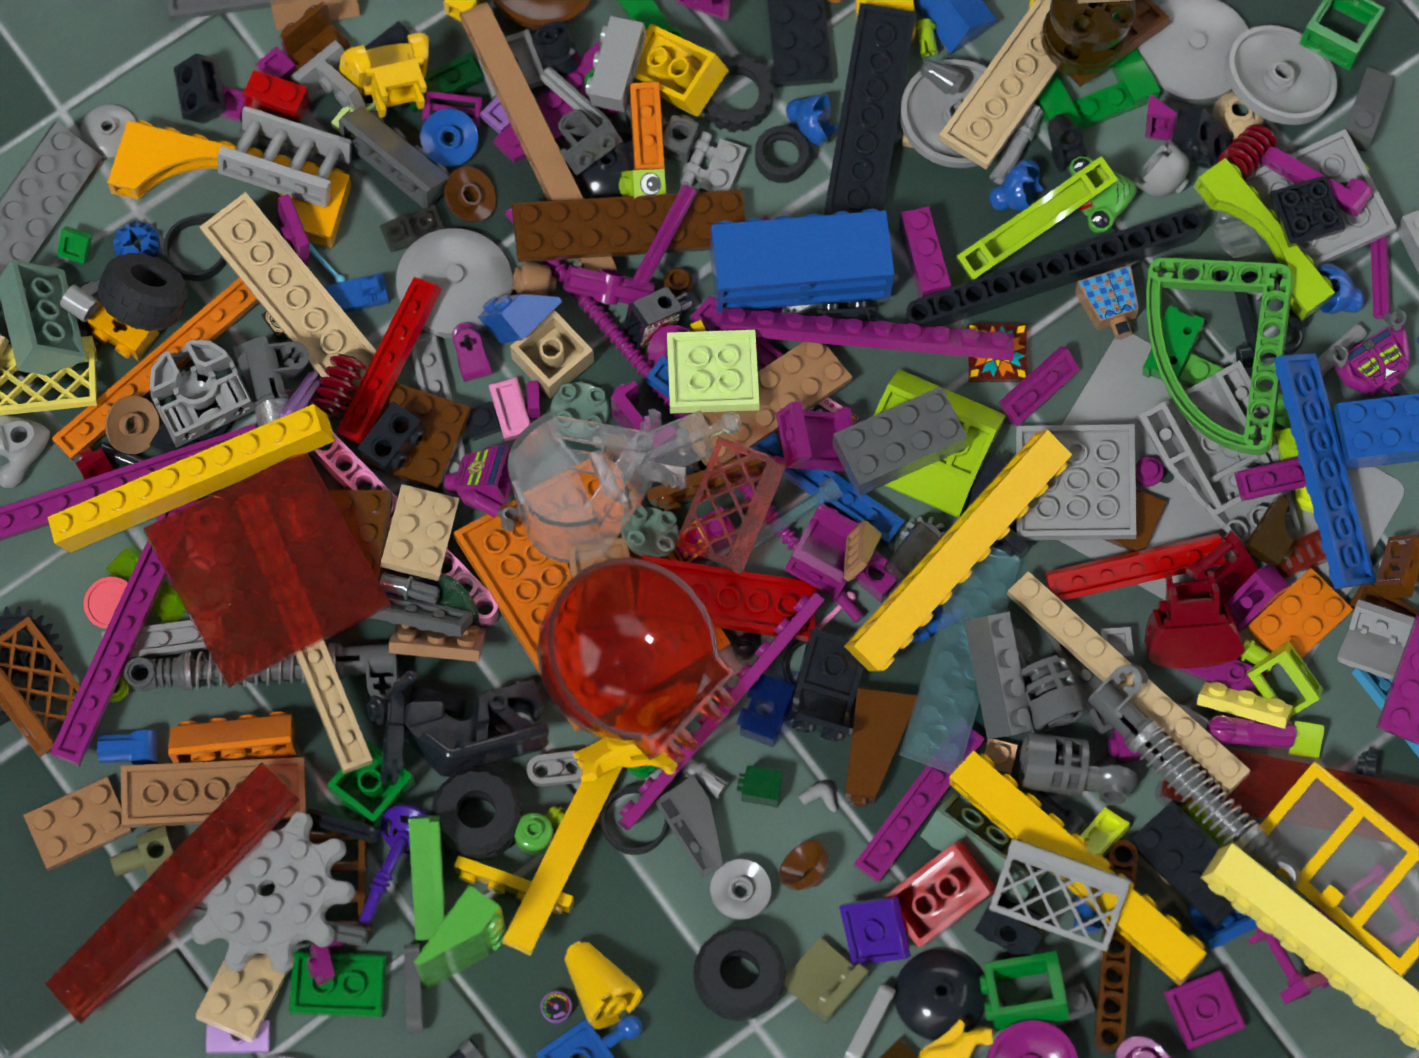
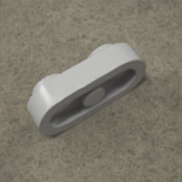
M576 751L534 756L527 764L529 780L539 787L571 784L581 781L582 770L576 762L577 759L573 756V753ZM571 764L578 767V770L574 773L567 771V767ZM546 768L548 773L545 776L537 775V770Z

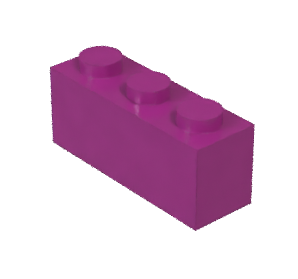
M929 206L902 212L900 214L899 228L919 298L951 288Z

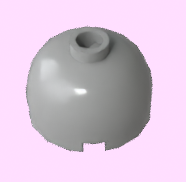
M1171 139L1167 140L1168 147L1162 144L1141 169L1146 171L1144 176L1140 178L1137 175L1134 180L1136 186L1151 196L1165 197L1173 191L1180 193L1189 181L1186 178L1189 171L1187 154L1181 151V147L1171 141Z

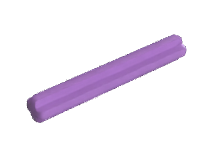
M316 370L308 372L282 409L280 418L303 409L308 405L315 394L316 388L321 386V377Z

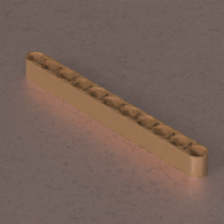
M485 2L461 12L460 18L464 29L547 200L583 199L490 6ZM612 257L576 259L582 268L596 271L608 269L617 272Z

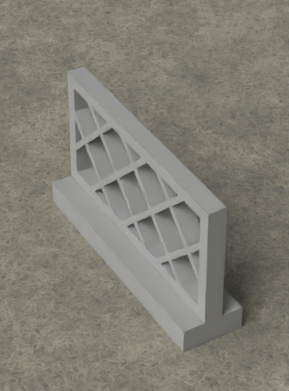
M1012 839L989 910L1107 951L1132 880L1018 839ZM1013 859L1024 862L1031 875L1014 882L1009 871ZM1031 865L1038 867L1042 870L1034 873ZM1049 871L1056 875L1060 886L1044 893L1036 876ZM1061 876L1071 879V881L1064 884ZM1008 877L1011 885L1003 888ZM1033 878L1040 895L1024 902L1017 885ZM1074 882H1080L1085 885L1090 896L1073 903L1066 886ZM1090 886L1101 891L1093 894ZM1013 888L1020 905L1012 909L999 906L998 902L1001 893ZM1062 889L1070 906L1054 913L1046 896ZM1105 892L1119 896L1115 909L1105 914L1102 913L1095 897ZM1042 898L1050 915L1037 920L1031 917L1026 905ZM1091 899L1099 916L1083 923L1075 907ZM1020 908H1023L1026 915L1015 911ZM1072 909L1079 926L1068 931L1060 927L1056 916ZM1113 914L1108 925L1105 917ZM1052 918L1055 926L1044 921ZM1101 919L1107 931L1103 943L1090 939L1085 926ZM1079 929H1082L1084 936L1076 934L1074 932Z

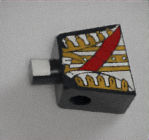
M667 287L655 291L629 304L623 330L630 337L632 343L636 344L635 347L641 350L649 345L653 335L661 328L669 325H679L682 312L692 306L691 299L685 291L675 296Z

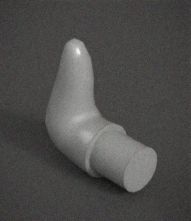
M826 783L814 784L808 787V790L798 795L803 805L822 798L830 811H837L833 790Z

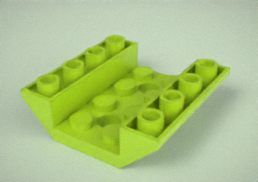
M898 369L887 385L873 416L940 386ZM942 388L968 437L965 450L883 486L959 518L969 498L975 478L992 442L995 441L1006 415Z

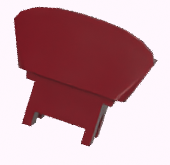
M1207 571V580L1178 583H1173L1171 574H1165L1166 600L1159 601V609H1153L1145 630L1144 642L1151 662L1168 668H1202L1222 665L1242 656L1245 651L1242 639L1228 604L1221 603L1218 584H1215L1214 571Z

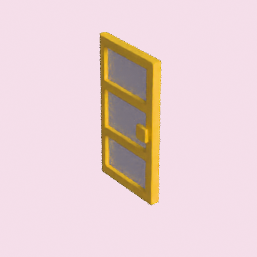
M1315 761L1260 824L1261 828L1266 832V838L1269 840L1267 844L1270 845L1272 843L1274 845L1272 850L1278 849L1280 851L1279 857L1283 854L1300 869V881L1295 887L1298 891L1403 977L1419 958V846ZM1278 868L1276 872L1289 882V872L1284 868Z

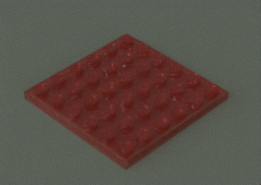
M307 452L293 455L144 528V533L228 688L391 606L388 597Z

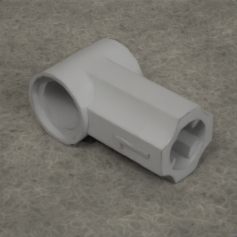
M100 280L97 282L91 281L82 287H78L75 284L72 285L63 295L60 306L84 323L87 322L101 304L97 292Z

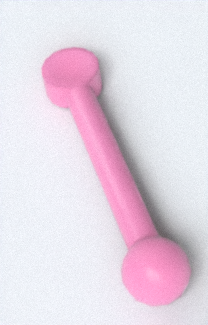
M849 591L846 593L852 602L856 600L854 592ZM837 605L815 626V629L821 631L842 610L841 606Z

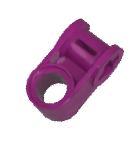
M468 322L458 324L452 332V339L463 382L492 375L488 357L476 327ZM469 334L470 342L464 343V336Z

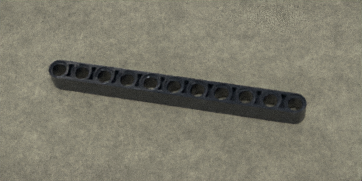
M1185 209L915 299L907 306L905 325L946 326L1193 243L1200 236L1204 224L1203 215L1196 209ZM1183 223H1192L1196 228L1187 229L1183 226ZM1156 232H1165L1169 237L1160 238L1156 235ZM1135 240L1140 242L1142 246L1136 248L1131 246L1129 242ZM1109 249L1113 251L1115 255L1109 257L1104 255L1102 251ZM1082 258L1085 259L1088 262V264L1085 266L1078 265L1075 262V260ZM1055 267L1058 268L1061 271V273L1058 275L1051 274L1047 269ZM1028 276L1031 277L1034 280V282L1032 284H1026L1022 282L1020 278ZM1000 285L1005 287L1007 291L998 293L993 287ZM973 294L978 296L980 300L970 302L966 296ZM946 303L951 305L953 309L943 311L939 308V305ZM922 313L926 318L915 320L911 315Z

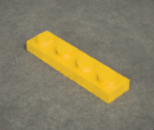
M459 855L454 865L455 872L459 874L458 878L470 884H476V881L488 885L487 889L498 894H504L505 891L516 894V899L521 902L532 882ZM561 892L552 913L561 915L562 912L570 914L574 904L573 896Z

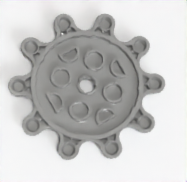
M251 812L245 818L246 831L239 841L227 843L220 837H211L206 841L204 851L214 863L213 870L204 878L187 881L184 887V894L190 901L203 902L208 909L205 917L196 923L192 929L193 940L200 945L207 944L217 938L226 940L229 944L225 957V965L228 970L239 972L246 967L253 955L264 953L269 956L271 966L276 972L285 973L293 967V949L298 942L309 940L319 947L329 946L333 942L335 932L326 923L325 912L332 905L350 902L354 898L355 889L349 882L336 881L331 877L332 866L343 858L346 853L345 844L339 839H330L319 845L312 844L309 841V832L313 821L309 814L303 812L295 813L284 828L272 830L269 828L267 818L263 813ZM267 884H275L273 894L267 897L261 896L260 888Z

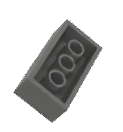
M940 386L834 433L832 446L857 495L861 496L964 450L968 437L944 390Z

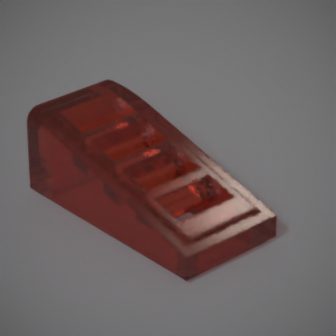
M1319 530L1293 541L1290 546L1293 552L1289 558L1293 567L1288 568L1286 563L1284 565L1280 563L1275 566L1278 573L1284 579L1327 562L1326 554L1322 553L1317 542L1322 540ZM1307 545L1311 546L1315 557H1310L1306 548ZM1294 550H1299L1304 562L1299 563Z

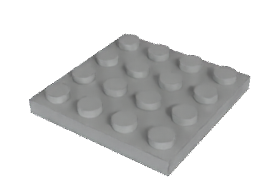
M1346 129L1290 154L1291 157L1326 175V177L1344 187L1354 178L1364 181L1374 191L1358 216L1349 215L1339 209L1345 226L1344 232L1297 245L1303 253H1307L1312 258L1315 268L1319 264H1326L1397 231V227ZM1267 166L1253 171L1245 181L1248 186H1252L1257 190L1260 201L1266 208L1273 210L1275 214L1276 212L1269 195L1270 192L1295 184L1272 171Z
M1135 424L1016 426V454L1037 431L1049 430L1072 454L1066 461L1068 464L1066 469L1058 476H1053L1047 482L1049 485L1047 490L1038 498L1034 497L1028 504L1029 510L1021 518L1016 519L1018 536L1023 540L1136 539Z

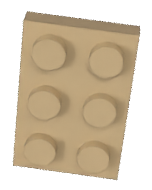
M401 484L380 567L439 581L459 498Z
M264 953L253 955L246 967L239 972L228 970L224 959L196 1012V1019L252 1043L289 971L285 973L276 972L271 966L269 956Z

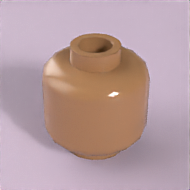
M524 262L520 267L515 268L512 290H516L517 295L548 296V293H554L556 277L552 276L548 265Z

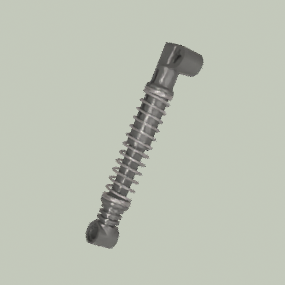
M330 643L327 650L340 680H343L345 676L367 675V689L370 697L377 695L387 700L389 699L393 684L399 679L398 654L389 653V644L343 647L340 643ZM285 646L280 651H276L271 647L269 652H264L262 648H259L256 658H254L249 648L246 650L244 658H242L240 651L236 649L232 659H230L229 653L224 650L220 660L216 652L212 651L209 655V661H207L203 652L198 654L197 661L191 652L180 654L179 657L174 658L173 662L171 658H166V662H164L163 658L159 659L157 663L156 659L138 657L129 661L124 670L127 682L140 692L157 689L158 685H160V688H165L166 684L168 688H172L173 684H175V687L188 691H193L196 684V689L198 690L199 680H207L208 689H210L211 680L219 679L220 688L222 689V679L230 678L232 688H234V678H243V686L246 687V677H254L256 686H258V677H261L262 682L267 681L268 686L270 681H278L281 685L282 680H290V683L293 684V680L302 679V682L305 683V678L293 649L287 650ZM236 653H238L239 659H235ZM201 654L203 656L204 661H200ZM224 654H226L227 660H223ZM140 668H147L149 671L147 678L144 681H135V672ZM394 673L393 677H385L386 684L391 689H386V694L381 695L379 690H376L381 688V681L379 677L372 678V674Z

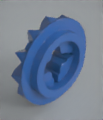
M139 220L135 223L126 222L124 227L117 230L113 240L114 251L117 256L126 255L127 253H142L155 257L160 247V239L157 231L150 224L142 223ZM134 234L138 239L143 238L140 241L142 251H139L134 245L129 246L132 243L131 235Z

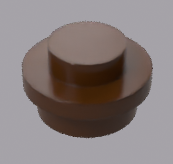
M673 269L664 278V287L669 288L674 296L682 291L688 294L692 289V277L684 269Z

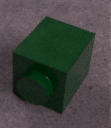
M747 765L746 773L739 774L737 791L742 792L741 801L777 808L783 771Z

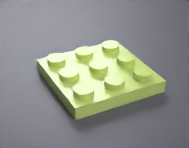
M755 330L667 333L670 414L759 410Z

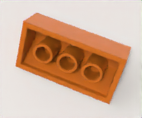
M272 712L269 714V717L257 718L256 715H242L239 717V720L227 721L225 718H213L208 720V723L196 724L195 721H183L178 723V726L170 727L168 753L173 763L297 757L295 722L292 714L287 715L286 712Z

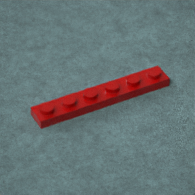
M413 277L348 407V411L345 413L336 431L341 437L361 444L373 428L442 290L438 285Z
M1216 533L1045 572L1047 587L1061 601L1162 579L1165 578V574H1171L1172 576L1187 573L1186 569L1192 563L1197 564L1222 542L1220 534ZM1223 556L1212 567L1225 563V557Z

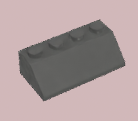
M361 106L339 119L340 136L352 140V150L428 212L444 194L445 182L450 175L449 172L441 164L436 163L434 165L429 161L427 154L419 146L415 145L412 147L407 143L405 136L397 128L393 127L390 129L383 123L384 119L380 118L376 111L372 109L368 111L365 107Z

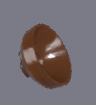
M809 840L795 847L781 864L778 874L780 882L793 891L819 886L824 881L825 873L828 870L827 850L817 840Z

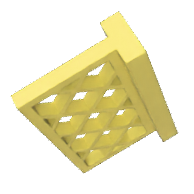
M81 337L86 359L80 363L89 362V368L81 375L72 370L75 366L72 365L59 370L52 378H49L47 375L30 373L22 382L13 376L17 371L12 345L8 344L0 360V373L2 374L0 377V387L8 379L16 384L17 387L8 395L0 391V398L3 399L0 402V416L97 406V350L93 337ZM67 373L76 380L67 389H64L57 382ZM38 376L46 384L36 393L28 385ZM81 384L90 389V397L77 398L72 393ZM52 387L61 393L56 400L47 401L43 398ZM23 390L32 396L23 404H18L13 400Z

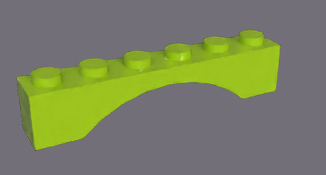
M1102 156L1030 207L957 255L956 259L971 281L977 279L1118 181L1117 177Z
M1224 158L1198 177L1193 187L1211 209L1227 213L1249 225L1266 241L1274 253L1278 264H1284L1289 267L1293 278L1290 307L1301 321L1329 302L1335 293L1330 280L1326 276L1320 275L1314 267L1312 258L1307 253H1303L1297 245L1288 247L1276 214L1273 210L1264 206L1260 201L1257 190L1247 185L1242 179L1241 171L1235 164H1230Z

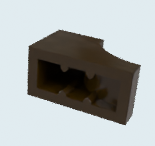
M1282 496L1272 500L1244 545L1248 553L1266 565L1270 564L1272 567L1280 563L1284 565L1293 552L1290 546L1294 539L1289 536L1285 526V513L1290 501Z

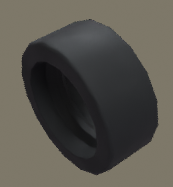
M780 125L766 129L759 136L755 145V164L759 173L767 180L775 183H789L798 179L805 172L809 163V144L805 136L796 128ZM776 141L793 143L799 151L798 160L788 168L772 166L765 158L767 146Z

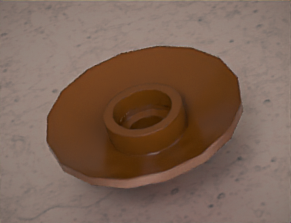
M460 167L450 173L445 182L444 195L451 211L460 219L470 223L481 222L489 217L495 209L496 203L495 189L489 178L480 170L472 167Z

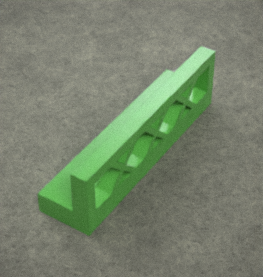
M440 816L409 817L416 940H430L446 918Z

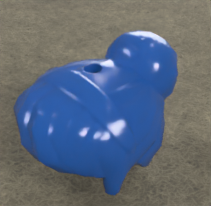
M826 94L813 95L807 99L796 98L787 104L786 114L790 122L797 123L800 132L814 145H824L832 133L839 127L838 125L831 126L829 123L831 104Z
M1029 159L1019 161L1015 167L1009 170L1002 186L994 187L989 193L991 206L999 211L1008 208L1024 211L1033 204V192L1043 191V188L1038 184L1039 166Z
M1319 264L1315 268L1321 276L1324 275L1330 280L1335 292L1329 302L1320 308L1323 313L1336 314L1341 311L1356 313L1362 309L1365 302L1364 295L1360 289L1354 288L1353 282L1345 270L1332 264Z

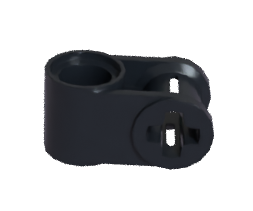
M1058 114L1052 117L1047 125L1052 148L1051 155L1056 168L1061 173L1066 171V167L1070 166L1072 160L1078 157H1088L1084 146L1082 132L1066 114Z

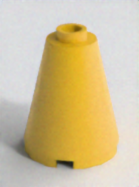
M576 942L567 949V955L564 960L588 1023L595 1029L606 1028L617 1023L620 1020L618 1014L622 1013L625 1009L628 1013L635 1009L641 1001L643 993L632 979L589 942Z

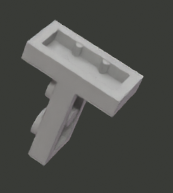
M336 41L291 75L296 84L307 87L309 97L322 87L327 93L333 92L336 99L345 108L349 106L355 110L361 106L366 107L358 89L339 73L340 56L344 53V50Z

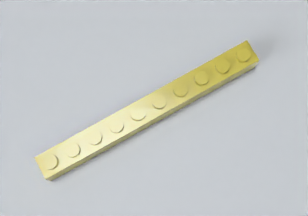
M1233 843L1220 848L1201 879L1208 883L1209 889L1232 902L1235 910L1251 917L1256 921L1259 929L1275 936L1281 941L1280 944L1283 948L1299 955L1305 960L1304 963L1307 967L1323 974L1329 979L1328 982L1331 986L1347 993L1353 998L1352 1001L1355 1005L1371 1012L1377 1017L1376 1020L1379 1024L1395 1031L1401 1036L1400 1039L1404 1044L1419 1051V991Z

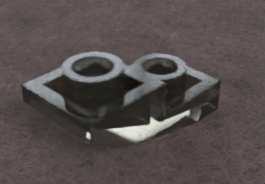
M435 204L410 216L404 213L380 225V229L391 252L409 248L424 235L446 229Z

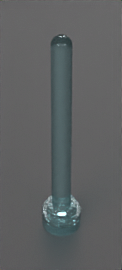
M831 476L821 482L822 485L818 488V492L721 557L718 561L721 568H728L819 506V504L824 501L828 503L831 500L835 502L844 496Z

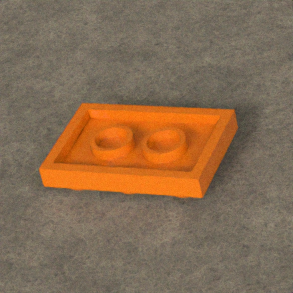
M1310 568L1255 618L1246 629L1270 653L1289 641L1302 659L1353 612V609Z

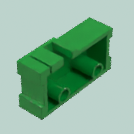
M1169 305L1162 319L1163 335L1172 369L1179 381L1204 328V318L1197 315L1194 317L1179 312V308ZM1151 349L1143 365L1142 375L1162 380L1153 350Z

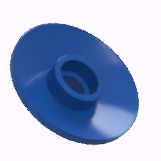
M442 109L430 115L424 122L420 140L424 152L433 162L439 163L442 166H457L467 161L473 155L478 143V133L474 122L468 115L455 109ZM446 132L454 134L453 142L446 143L443 136Z

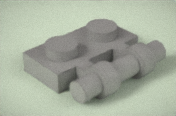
M702 132L699 140H696L692 147L693 155L690 162H687L683 168L684 176L681 183L691 187L694 179L702 181L700 192L731 191L747 154V148L721 138L717 148L709 145L712 135L708 132ZM704 157L711 159L707 170L700 168Z

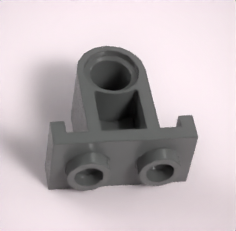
M576 110L565 114L559 121L558 127L571 146L567 151L563 148L559 152L576 176L622 142L615 128L606 117L601 120L603 124L598 128L591 123L584 113Z

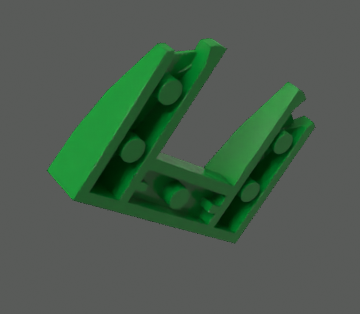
M1135 48L1110 67L1118 81L1117 84L1072 101L1055 73L1035 103L1044 111L1042 117L1046 125H1048L1052 117L1058 114H1066L1082 131L1149 104L1150 95L1158 99L1160 89Z

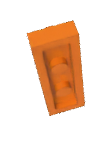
M659 82L630 83L634 170L664 169Z

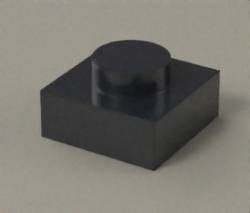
M490 402L472 408L467 427L473 441L501 431Z

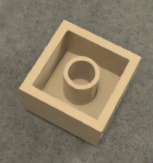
M555 310L524 340L515 341L510 346L511 358L532 381H539V388L550 399L563 384L570 383L594 363L593 350Z

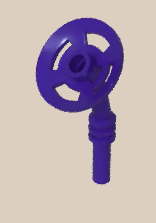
M409 805L393 806L384 814L381 820V832L391 850L380 871L375 873L377 877L373 878L375 883L370 885L372 890L359 918V922L370 926L383 894H387L388 890L386 887L391 885L389 881L393 880L391 875L400 857L403 856L411 859L410 852L404 851V849L410 850L409 822L402 821L401 815L409 817L428 816L416 807ZM391 819V821L393 822V824L390 826L389 834H388V829H387V827H388V822H389V820Z

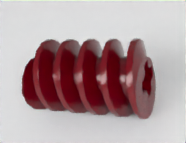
M1259 124L1250 125L1220 154L1218 163L1226 158L1230 164L1233 163L1239 168L1242 179L1246 181L1253 171L1262 164L1261 159L1268 148H1276L1275 136L1265 126Z
M339 353L338 356L330 357V363L333 366H328L325 369V373L329 377L321 378L320 383L323 387L316 388L315 391L319 398H313L311 405H316L330 417L342 420L337 414L338 411H348V408L342 402H352L353 400L347 394V391H357L358 389L352 383V380H362V376L356 371L357 369L366 370L367 366L353 357Z

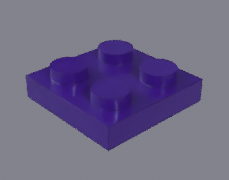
M898 896L849 902L839 906L853 966L904 960L911 957Z

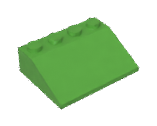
M470 885L414 961L422 984L428 989L487 958L493 950L498 952L504 945L502 942L507 930L501 907Z

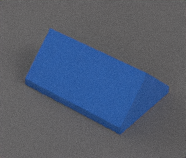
M913 0L915 7L924 19H931L932 23L936 25L934 32L951 55L997 22V19L983 0Z

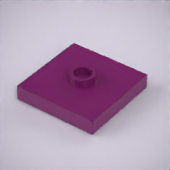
M288 194L278 197L277 221L280 227V234L308 267L310 242L291 197Z
M1221 970L1163 993L1188 1051L1246 1027Z

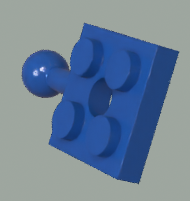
M625 1015L619 1020L617 1029L601 1039L592 1025L585 1019L537 1052L536 1057L572 1058L574 1055L581 1054L586 1058H614L608 1049L624 1038L635 1039L642 1031V1023L635 1015Z

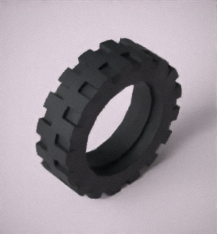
M735 54V57L725 55L721 59L728 69L725 76L737 74L746 76L754 81L759 90L758 100L754 106L745 111L730 112L717 106L711 96L701 113L705 114V119L709 123L713 122L715 127L720 130L725 128L728 129V132H736V130L748 131L749 127H756L761 124V120L763 118L766 119L769 109L772 108V78L770 74L766 73L764 65L761 63L757 64L756 59L752 57L747 59L743 58L741 54Z

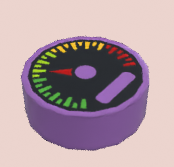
M557 991L551 992L542 1000L541 1012L548 1022L554 1024L563 1023L571 1015V1001L565 994Z

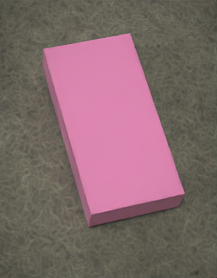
M517 377L490 384L489 390L504 441L533 434Z

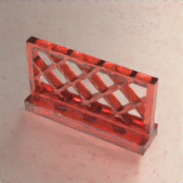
M719 436L676 540L675 547L731 567V571L742 575L785 471L786 459L777 455L772 457ZM724 446L734 450L738 460L722 466L718 457L721 447ZM740 453L745 454V455H748V456L742 458L741 455H740ZM752 459L766 462L763 472L750 477L744 464ZM716 462L719 468L712 471ZM741 465L747 479L731 485L725 471ZM721 473L727 487L711 493L707 484L708 479ZM759 479L758 484L755 488L753 482ZM749 484L753 491V496L750 500L739 504L733 490ZM705 489L707 492V496L702 497V494ZM730 492L736 506L720 512L714 498ZM710 500L716 514L700 520L696 511L697 506ZM748 506L747 511L744 515L742 509ZM738 511L742 523L739 527L728 531L723 516ZM694 516L697 522L691 524ZM719 519L725 533L709 539L703 525ZM699 527L705 541L696 545L685 542L684 538L687 532ZM737 533L736 538L733 542L731 535ZM727 538L731 545L728 557L715 553L712 543Z

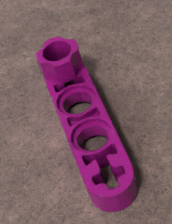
M1269 147L1261 159L1262 163L1269 169L1295 184L1325 176L1275 147ZM1327 177L1338 208L1349 215L1358 216L1373 194V189L1360 179L1352 178L1348 185L1344 187Z

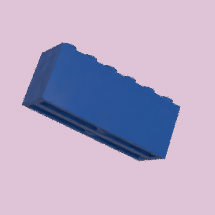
M867 209L861 213L850 214L846 211H840L833 215L820 216L819 214H808L801 218L780 216L774 220L763 221L759 218H753L746 222L733 223L732 221H721L711 225L709 250L717 313L722 312L723 308L755 310L890 298L894 280V267L886 211Z

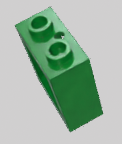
M1323 0L1308 23L1299 44L1350 70L1376 29L1385 8L1372 0ZM1330 7L1367 25L1357 43L1320 25Z
M1057 951L983 963L985 975L979 976L982 995H989L990 1002H984L987 1021L993 1020L995 1032L1003 1031L1007 1027L1022 1021L1034 1020L1051 1023L1069 1020ZM1047 973L1052 999L999 1008L995 982Z

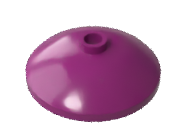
M1034 1020L1018 1022L1004 1029L995 1038L987 1054V1058H1078L1073 1044L1061 1030L1051 1024Z

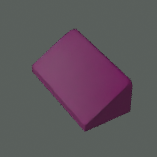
M1150 95L1145 137L1165 141L1168 139L1172 140L1177 113L1153 95Z

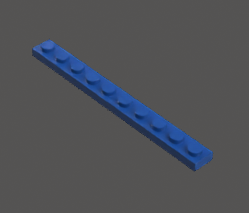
M662 356L648 373L644 382L669 398L668 359ZM777 433L772 434L747 451L750 454L759 451L768 462L770 468L827 507L834 508L839 514L859 523L863 520L869 522L882 533L879 542L886 547L905 522V520L868 495L858 496L853 485L833 471L786 468L784 454L777 442Z

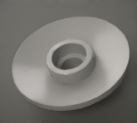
M111 104L99 106L89 112L84 118L80 130L81 139L99 153L102 158H115L127 121L136 122V120L127 109L121 106ZM105 125H112V128L109 131L103 130V127Z
M746 859L731 860L723 864L713 875L710 885L711 899L715 907L729 918L736 920L753 918L766 908L770 900L771 882L769 876L760 865ZM738 887H743L747 893L739 897L735 894V890Z

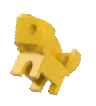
M425 33L407 35L409 44L387 45L366 50L364 45L349 48L340 56L339 73L352 83L360 94L372 95L380 118L385 117L386 107L416 101L418 109L424 108L425 100L422 93H425L427 88L424 78L426 76L429 53V37Z

